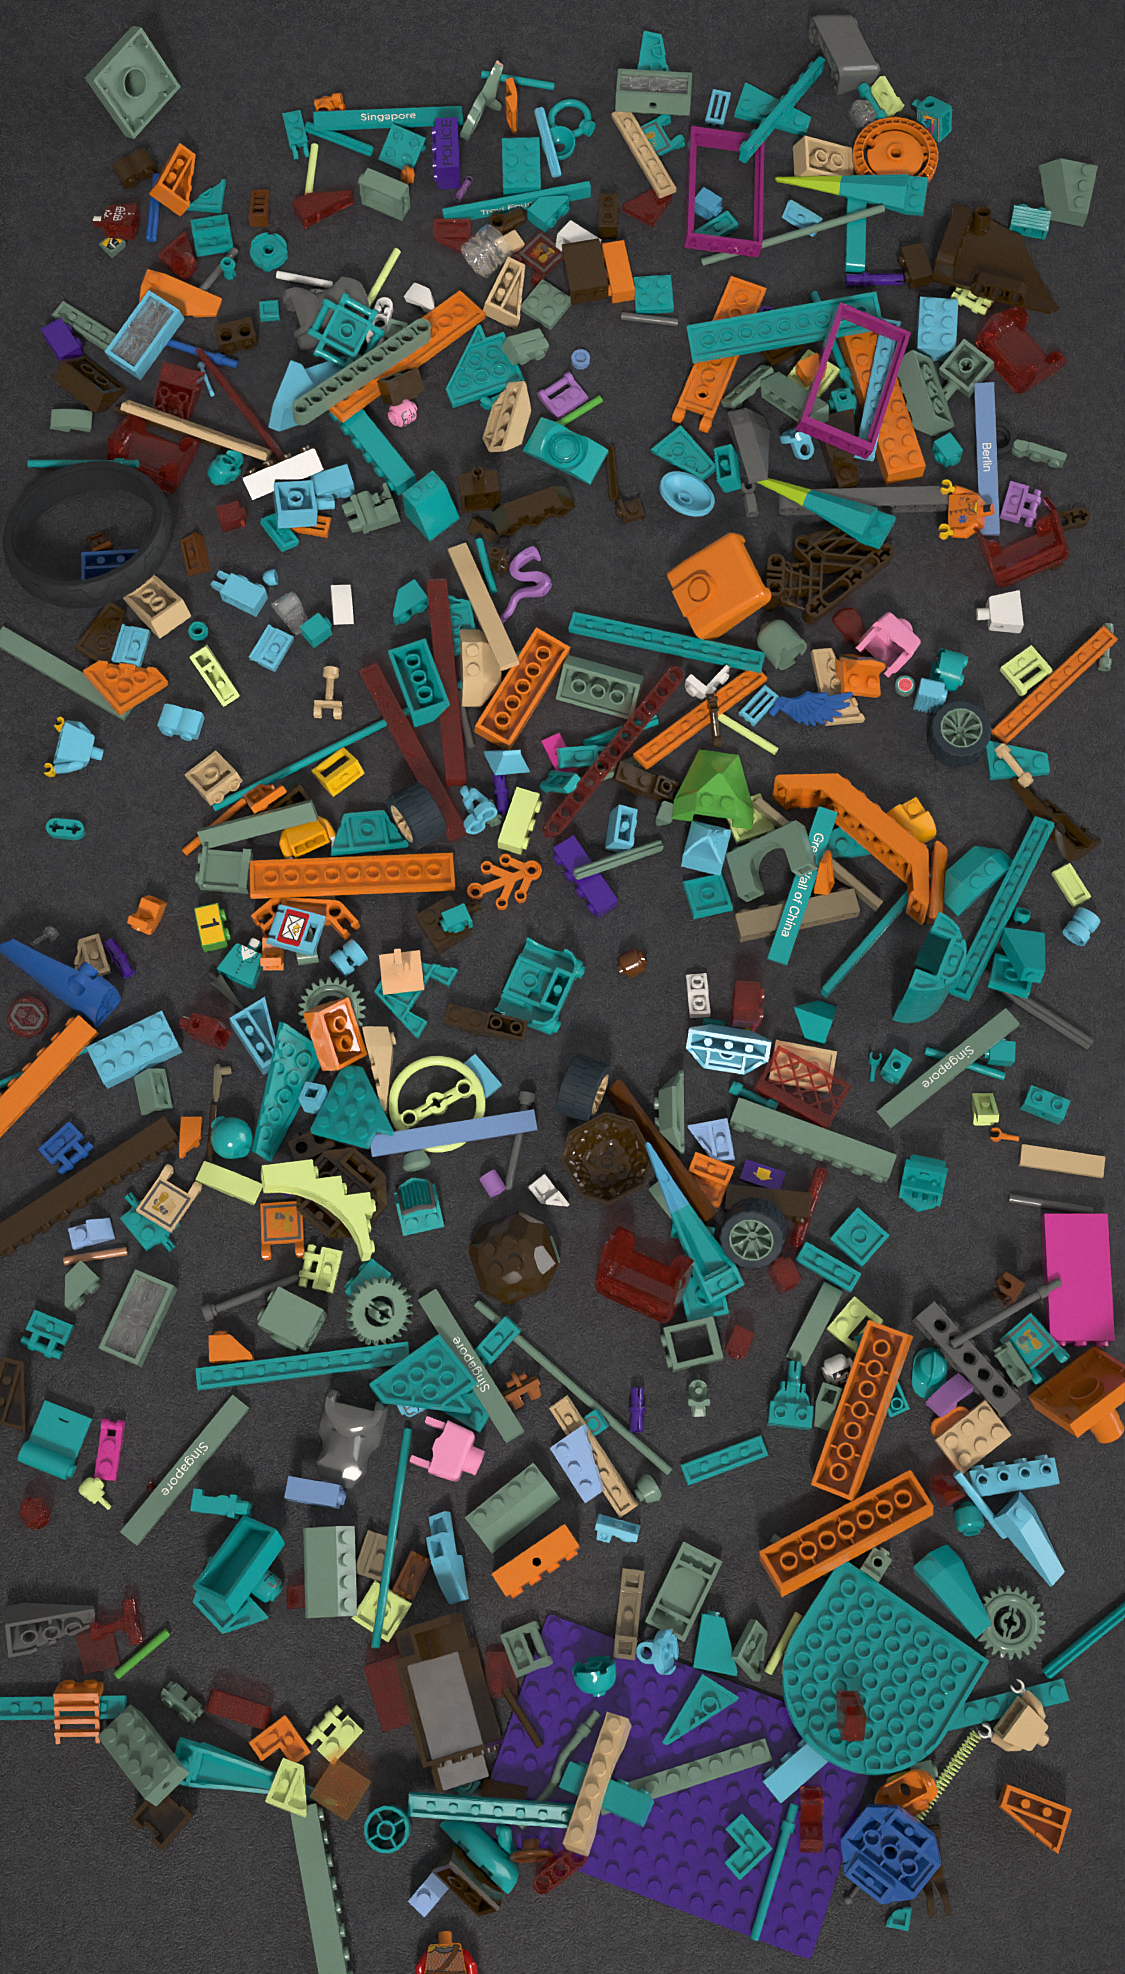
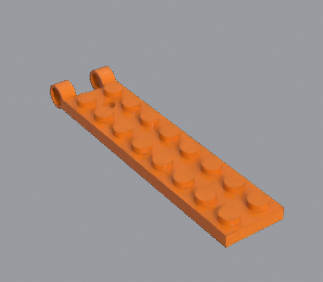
M731 276L712 321L758 313L766 293V288ZM740 355L694 363L674 410L672 421L681 424L686 410L704 415L699 431L709 433ZM704 393L706 397L701 398L699 394Z

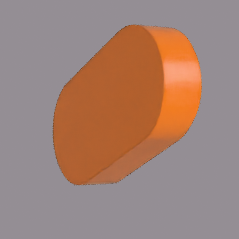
M957 1406L943 1417L934 1419L930 1425L932 1435L934 1437L939 1436L968 1413V1409L963 1406Z

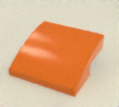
M512 77L505 80L506 120L512 134H516L518 128L517 91Z
M695 1152L688 1172L711 1204L719 1208L735 1167Z

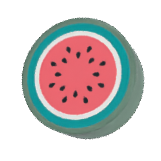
M906 675L900 676L895 683L896 693L904 697L913 693L915 688L914 680Z

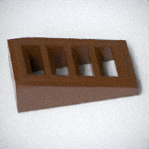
M270 189L251 190L248 214L250 226L268 227Z

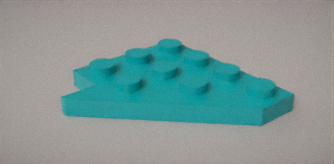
M349 1064L341 1068L310 1129L311 1133L369 1149L377 1132L394 1136L393 1129L363 1067Z
M438 1334L369 1385L380 1401L385 1404L469 1414L471 1409L462 1396L475 1388L477 1382Z

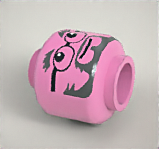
M405 399L398 406L390 405L388 418L393 425L405 427L415 421L417 407L414 402Z

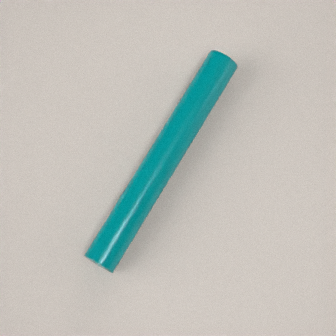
M478 538L475 542L490 594H494L497 592L490 563L483 539Z

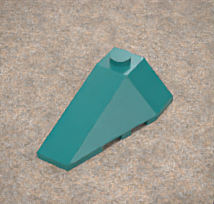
M947 1544L928 1553L913 1567L917 1577L975 1639L992 1625L963 1561Z

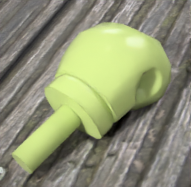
M89 1477L81 1483L78 1490L81 1495L90 1502L92 1501L93 1504L99 1501L107 1510L111 1508V1505L102 1497L105 1493L102 1490L104 1483L98 1477L95 1479Z

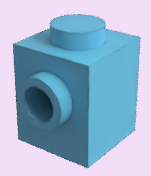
M306 1081L298 1098L304 1112L318 1114L328 1095V1091L325 1085Z

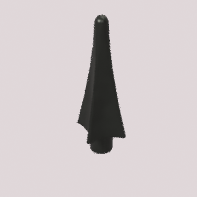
M212 971L207 976L212 981L210 983L211 986L240 1011L244 1010L245 1008L236 998L221 974L217 976Z

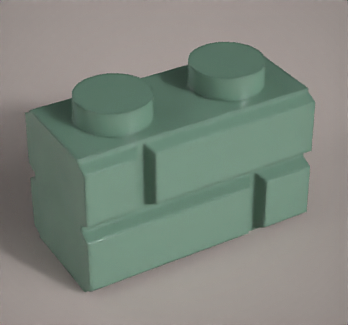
M540 328L506 338L502 349L508 356L511 365L518 363L524 365L529 360H540L545 357L549 344L543 337L544 335Z

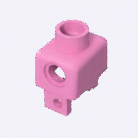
M887 612L860 638V644L856 649L861 652L865 648L876 659L883 660L887 668L884 674L889 677L892 673H896L912 657L921 641L913 633L912 626L908 621L901 618L897 619L892 613Z
M427 1416L425 1424L442 1430L443 1433L435 1440L433 1445L432 1462L412 1455L410 1463L428 1469L431 1475L454 1482L460 1480L463 1471L476 1476L485 1451L473 1447L475 1441L474 1433L451 1421H447L446 1424Z

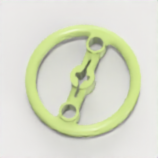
M444 1056L421 1058L405 1067L395 1079L388 1100L390 1119L396 1131L409 1130L417 1126L420 1120L431 1114L435 1116L443 1115L449 1104L460 1098H468L472 1094L476 1096V1111L473 1119L483 1118L485 1113L483 1087L475 1073L458 1060ZM441 1065L453 1068L465 1076V1079L460 1080L456 1087L443 1094L438 1092L432 1093L428 1096L425 1104L414 1110H406L399 1114L398 1097L405 1081L416 1071L428 1066ZM463 1084H467L470 1087L469 1092L466 1094L458 1091L459 1087ZM434 1100L441 1102L440 1108L437 1109L436 1106L432 1107L434 1105ZM412 1114L415 1116V1121L412 1124H406L404 1122L405 1116ZM466 1142L421 1150L427 1152H446L456 1149Z

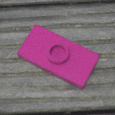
M560 733L541 741L555 771L571 772L576 770V768H558L556 749L566 747Z

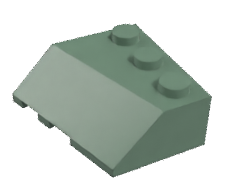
M1062 158L1039 165L1041 188H1043L1044 207L1047 211H1052L1050 220L1081 227L1084 226L1098 166Z

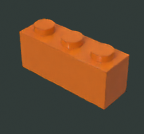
M624 240L603 243L602 256L608 282V294L611 296L612 304L635 300V287Z

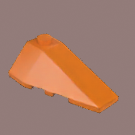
M147 269L143 279L139 299L140 303L148 290L179 309L183 316L192 315L193 317H217L223 301L222 298L181 280Z

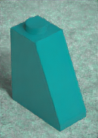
M1004 927L1000 945L1021 981L1041 983L1045 972V933Z
M707 1610V1614H701L692 1667L737 1676L735 1660L731 1657L733 1651L725 1619L719 1617L720 1613Z

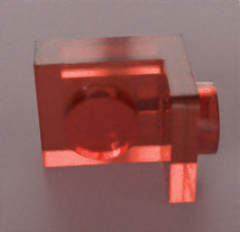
M305 1585L287 1586V1609L305 1608Z

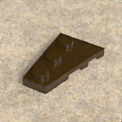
M112 602L106 604L76 644L75 649L95 663L101 660L108 661V664H110L125 618V611Z

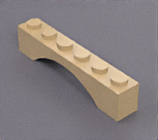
M609 1712L606 1714L563 1841V1845L567 1850L587 1857L589 1855L596 1834L606 1789L618 1758L625 1747L632 1726L628 1718Z

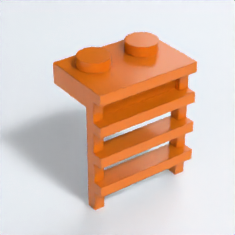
M93 1679L85 1680L84 1682H75L74 1680L59 1682L53 1693L56 1744L61 1743V1737H95L96 1743L101 1742L97 1736L101 1733L100 1697L104 1691L103 1682H97ZM60 1711H95V1716H60ZM60 1724H95V1729H61Z

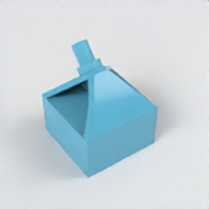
M692 821L681 867L720 876L732 830Z

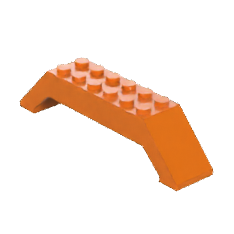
M838 773L789 774L775 777L772 799L786 811L789 808L818 809V806L838 812L835 824L907 884L908 904L906 913L920 925L924 923L929 906V853L922 841L915 839L909 830L902 828L892 816L884 813L878 804L871 802L861 790H857L847 778H843Z

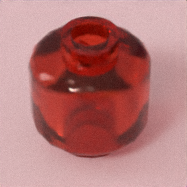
M28 1497L20 1504L21 1508L18 1515L28 1529L40 1530L50 1522L51 1510L42 1498L36 1497L32 1499Z

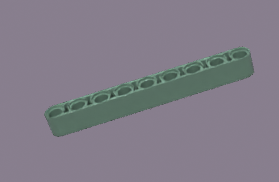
M423 318L414 321L295 400L292 404L294 422L298 425L308 424L426 345L431 339L430 322Z

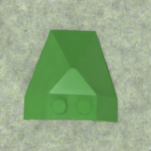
M699 750L674 799L672 819L692 821L694 814L733 819L732 827L752 830L754 808L739 755Z

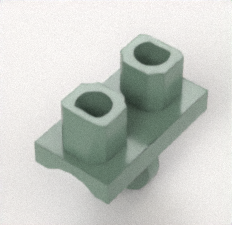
M696 1379L689 1384V1391H686L688 1406H691L692 1417H705V1406H710L707 1385L703 1380Z

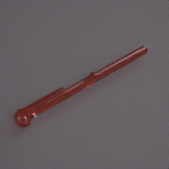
M197 348L195 353L276 454L277 458L287 453L280 449L202 348Z

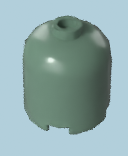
M784 620L764 623L757 636V645L760 650L765 653L771 664L780 670L792 666L795 663L794 658L799 653L803 655L807 648L805 641Z

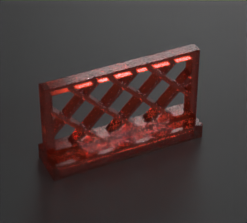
M778 1045L754 1090L779 1102L782 1106L818 1126L828 1129L851 1085ZM779 1052L788 1056L790 1064L778 1067L776 1057ZM775 1063L776 1068L770 1069L772 1064ZM802 1063L806 1066L808 1074L796 1077L793 1065ZM791 1066L794 1078L782 1081L779 1069ZM777 1070L780 1082L771 1084L764 1080L768 1072ZM820 1073L824 1076L826 1084L815 1087L812 1075ZM809 1076L812 1088L801 1091L797 1079ZM795 1080L798 1092L787 1093L783 1083ZM838 1083L845 1087L842 1095L833 1097L830 1085ZM781 1084L782 1089L776 1087V1085ZM827 1087L830 1098L819 1101L816 1089ZM813 1090L816 1102L811 1104L805 1103L802 1093ZM839 1098L837 1104L835 1105L834 1100ZM832 1102L834 1109L830 1116L822 1112L820 1103Z

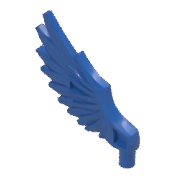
M806 691L799 697L787 698L781 696L774 702L773 707L768 713L774 717L781 710L788 716L791 715L793 720L799 724L803 722L806 726L809 723L816 726L817 722L825 725L823 720L833 722L834 720L831 717H842V713L835 710L849 707L850 703L843 701L852 697L853 693L828 695L827 692L812 693Z

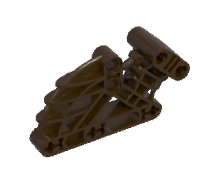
M836 526L808 535H800L795 539L791 550L797 562L789 563L780 554L769 556L761 580L765 588H769L771 599L761 608L770 612L776 609L778 603L782 607L787 605L794 609L798 608L803 611L802 619L805 623L815 624L886 568L894 556V549L887 543L882 544L880 549L862 544ZM798 545L804 546L805 549H800ZM836 548L848 549L843 554L831 553ZM855 552H858V553H860V554H862V555H864V556H857V555H853V554H854ZM811 559L817 560L818 563H813ZM803 566L807 570V574H802V569H799L798 572L793 571V569ZM823 573L842 575L822 591ZM836 588H842L845 591L831 603L823 600ZM802 596H805V607L797 604V601Z

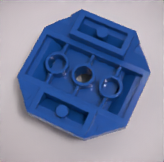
M867 1804L841 1838L844 1875L881 1905L893 1901L914 1899L941 1866L942 1861L935 1833L899 1805ZM886 1847H894L896 1852H890Z

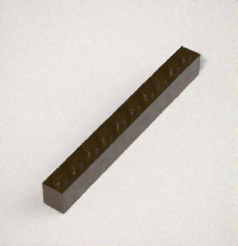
M162 1117L1 1222L0 1256L9 1257L17 1251L16 1248L22 1244L27 1245L31 1243L39 1233H46L51 1230L53 1224L57 1221L66 1220L74 1210L86 1207L89 1204L88 1201L92 1198L103 1196L107 1192L106 1189L112 1185L117 1186L121 1184L126 1176L138 1173L147 1162L152 1163L164 1151H171L177 1147L180 1139L166 1118Z

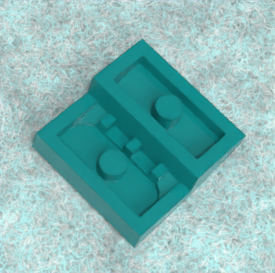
M228 214L190 220L197 257L229 252L233 248Z

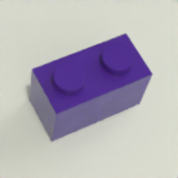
M61 318L41 328L46 342L60 363L65 359L83 356L81 348H83L82 343L78 337H73L72 334L74 332L68 323L65 324Z

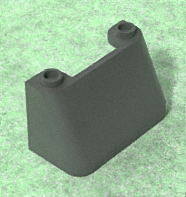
M816 15L810 18L807 37L811 44L814 43L815 46H820L831 68L830 76L836 81L837 85L833 86V89L837 96L857 89L862 83L871 84L876 82L878 73H880V66L877 61L875 62L860 33L855 17L851 15Z

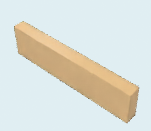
M1025 1144L1021 1145L1019 1166L1103 1178L1104 1156Z

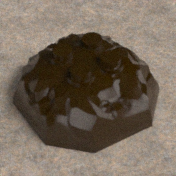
M604 1112L569 1131L560 1159L580 1197L606 1205H611L645 1187L652 1168V1163L645 1147L646 1140L636 1122L608 1112Z

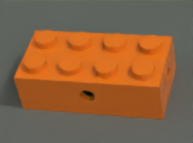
M564 1524L493 1572L492 1576L506 1597L511 1595L512 1598H515L523 1592L522 1587L529 1583L532 1586L542 1579L540 1575L545 1571H548L550 1574L559 1568V1562L564 1558L569 1561L578 1555L579 1545ZM538 1559L541 1561V1564L534 1566L533 1561Z

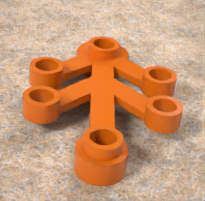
M502 854L499 858L502 867L512 866L520 870L511 873L492 865L489 861H484L481 864V872L485 875L493 874L501 878L484 885L479 883L470 884L467 888L468 897L471 900H480L483 894L505 886L501 896L496 900L497 909L505 910L508 907V898L516 881L523 879L520 889L515 892V900L518 903H523L527 899L526 893L531 881L541 876L542 867L538 862L530 860L523 863L511 858L508 854ZM508 858L509 862L503 863L502 859ZM485 865H489L491 868L490 870L486 871L483 869V867ZM533 868L535 873L530 874L528 870ZM474 890L479 891L477 896L472 895ZM520 893L524 894V898L519 899L517 895ZM500 901H504L506 903L504 906L498 905Z

